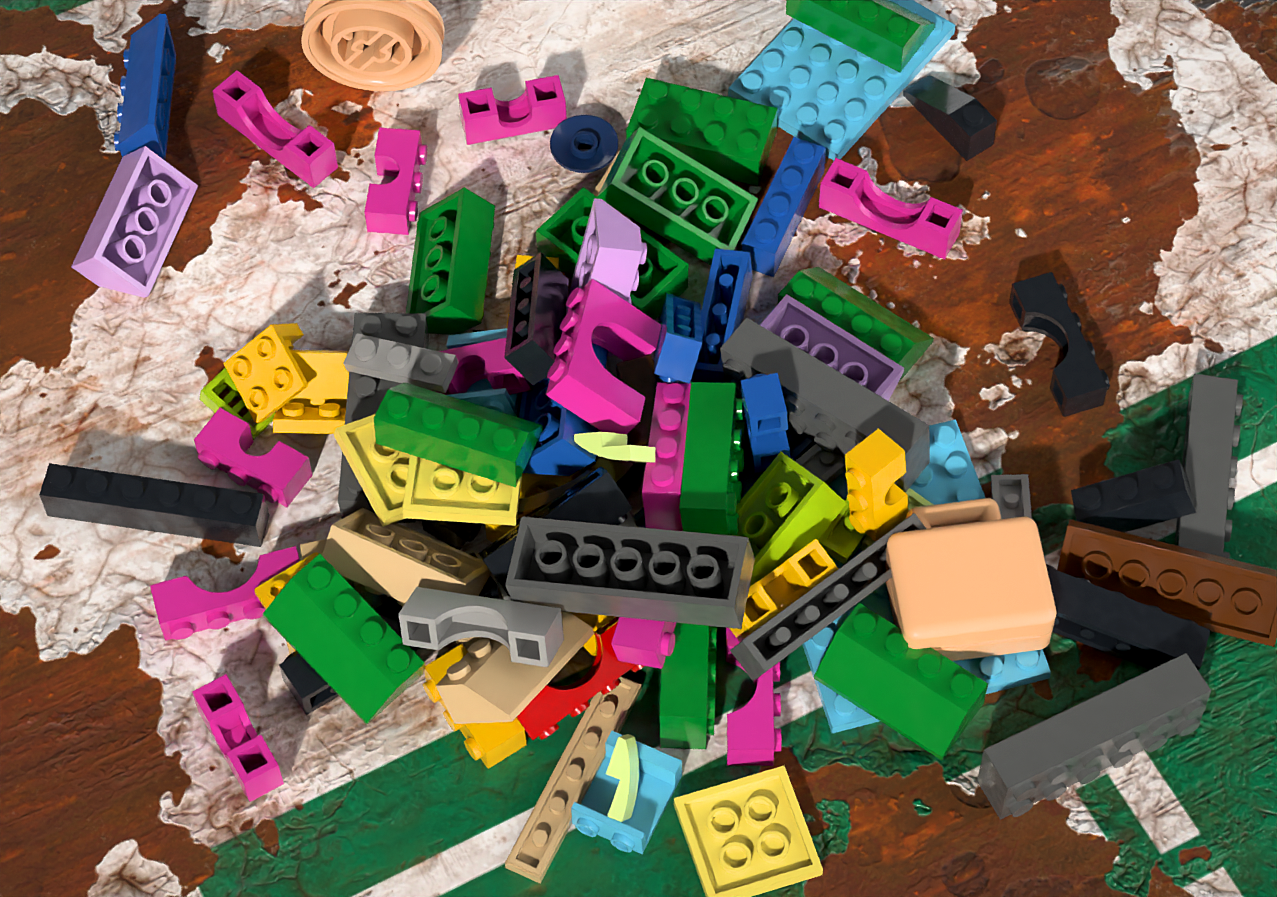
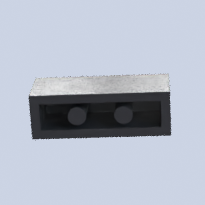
M1179 459L1071 490L1077 521L1124 533L1196 513L1190 483Z

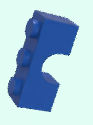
M778 373L768 375L756 374L749 379L740 380L746 438L755 473L764 472L780 452L790 457V447L786 435V430H788L787 409Z

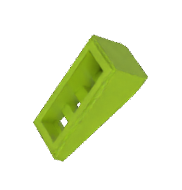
M226 368L201 390L199 400L216 413L219 408H222L247 423L252 419L249 411L243 417L238 415L246 406L243 399L233 408L228 405L235 397L238 396L240 399L242 397ZM226 388L231 391L223 399L218 396ZM275 413L262 423H256L253 427L250 425L253 440L273 422Z

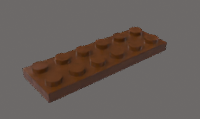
M1069 519L1057 567L1058 571L1076 578L1087 579L1092 584L1109 591L1123 593L1127 598L1145 605L1159 607L1162 611L1176 617L1190 619L1198 625L1210 629L1212 632L1272 647L1275 646L1277 639V570Z

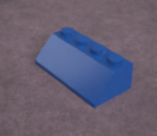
M166 14L157 15L133 33L130 40V49L124 50V67L127 69V75L121 76L120 83L124 101L123 103H118L117 108L118 122L121 123L120 131H115L114 133L115 150L120 151L122 157L146 146L163 160L166 158L176 64V52Z
M592 343L596 357L607 370L608 350ZM544 378L535 385H532V391L522 392L519 418L543 425V431L523 473L570 476L580 469L590 466L597 456L574 442V434L599 432V429L548 397L546 392L550 379Z

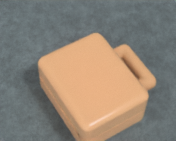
M991 498L920 506L908 511L906 519L915 513L926 529L892 534L887 541L885 569L886 572L891 569L892 578L886 581L893 622L894 625L901 629V634H903L909 648L923 649L931 647L951 661L1035 651L1048 646L1057 611L1037 524L1033 519L1025 516L1001 519L999 506Z

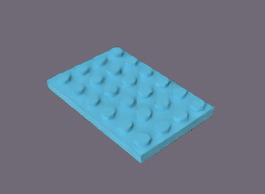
M890 0L935 23V29L900 73L793 19L730 85L728 96L778 108L777 126L796 138L826 147L825 156L833 161L835 158L841 159L954 35L956 25L914 0Z

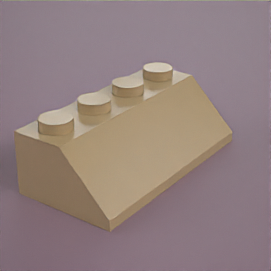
M364 508L331 525L322 554L345 580H353L364 585V589L370 593L377 595L385 594L394 598L402 607L416 587L479 596L492 573L483 560L395 522L383 527L377 515Z
M561 611L564 640L549 667L511 662V654L508 648L501 642L491 638L482 637L481 640L473 643L468 648L469 652L459 662L451 665L447 669V674L436 685L454 724L512 722L594 634L592 627L572 613Z

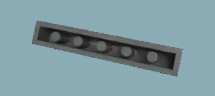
M1194 374L1188 395L1182 467L1190 483L1196 513L1177 518L1174 545L1230 558V553L1223 552L1224 542L1230 541L1232 532V520H1227L1226 514L1227 510H1232L1234 504L1235 488H1229V479L1235 478L1238 457L1231 455L1232 447H1237L1239 442L1240 425H1234L1235 416H1240L1243 395L1237 394L1238 380Z
M915 513L730 650L752 681L756 680L892 578L891 569L887 572L885 569L887 541L894 533L926 529Z

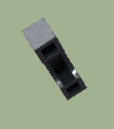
M1049 272L1012 283L1009 304L1022 331L1044 334L1055 341L1062 350L1064 360L1053 369L1050 390L1062 416L1066 417L1102 406L1110 384L1106 372L1103 369L1099 370L1095 361V351L1092 343L1089 340L1085 341L1081 333L1079 316L1076 312H1071L1067 304L1068 298L1064 286L1061 283L1058 284L1053 273Z

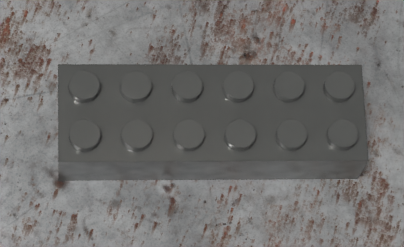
M354 314L352 342L358 333L428 349L429 332L426 314ZM349 372L345 425L376 414L387 390L402 383ZM342 452L338 492L341 518L343 519L362 508L375 513ZM406 518L396 523H415L416 519Z
M745 318L720 348L725 383H736L737 398H742L740 380L749 379L756 374L768 375L778 373L787 409L788 428L796 434L803 433L814 439L816 444L824 451L829 453L833 451L845 458L847 452L879 428L905 450L906 473L894 482L905 493L930 463L928 424L749 318Z
M521 517L505 586L512 601L561 608V611L741 629L755 558L748 537Z
M1187 653L984 749L977 782L1000 820L1011 814L1013 817L1021 816L1028 812L1034 803L1044 798L1047 801L1054 800L1061 796L1067 790V787L1077 782L1087 784L1100 775V771L1110 766L1114 768L1122 767L1129 763L1135 754L1145 749L1147 752H1153L1162 747L1168 738L1176 734L1186 736L1195 731L1200 726V720L1206 709L1211 689Z

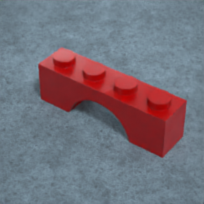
M615 616L594 631L596 640L595 659L589 671L581 679L564 686L546 685L516 717L524 727L525 734L530 739L534 740L539 737L540 740L549 737L558 730L559 725L557 723L568 714L571 717L579 715L590 706L588 701L599 692L604 695L615 689L621 683L619 677L631 669L633 672H637L645 667L643 665L618 661L611 643L619 617Z

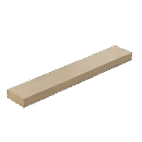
M621 676L619 677L621 683L615 689L604 695L599 692L593 696L590 706L581 718L505 861L506 869L541 884L572 824L571 807L574 802L581 804L606 756L605 742L611 731L620 733L642 691L641 684Z

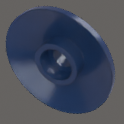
M577 115L562 121L554 129L550 138V150L556 162L565 169L578 173L594 172L606 167L615 158L618 151V136L612 125L604 119L593 115Z

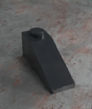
M931 75L903 91V96L966 161L994 144L997 120L976 98Z

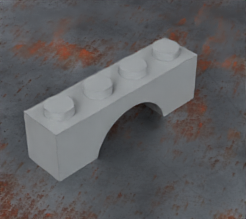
M416 587L399 612L403 645L440 650L449 643L459 639L485 637L504 644L510 651L511 662L549 667L564 640L561 608Z

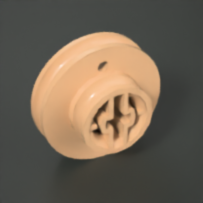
M310 0L306 8L305 25L301 39L305 56L318 71L341 84L369 91L402 90L426 81L436 72L440 65L445 33L444 23L437 9L428 0Z

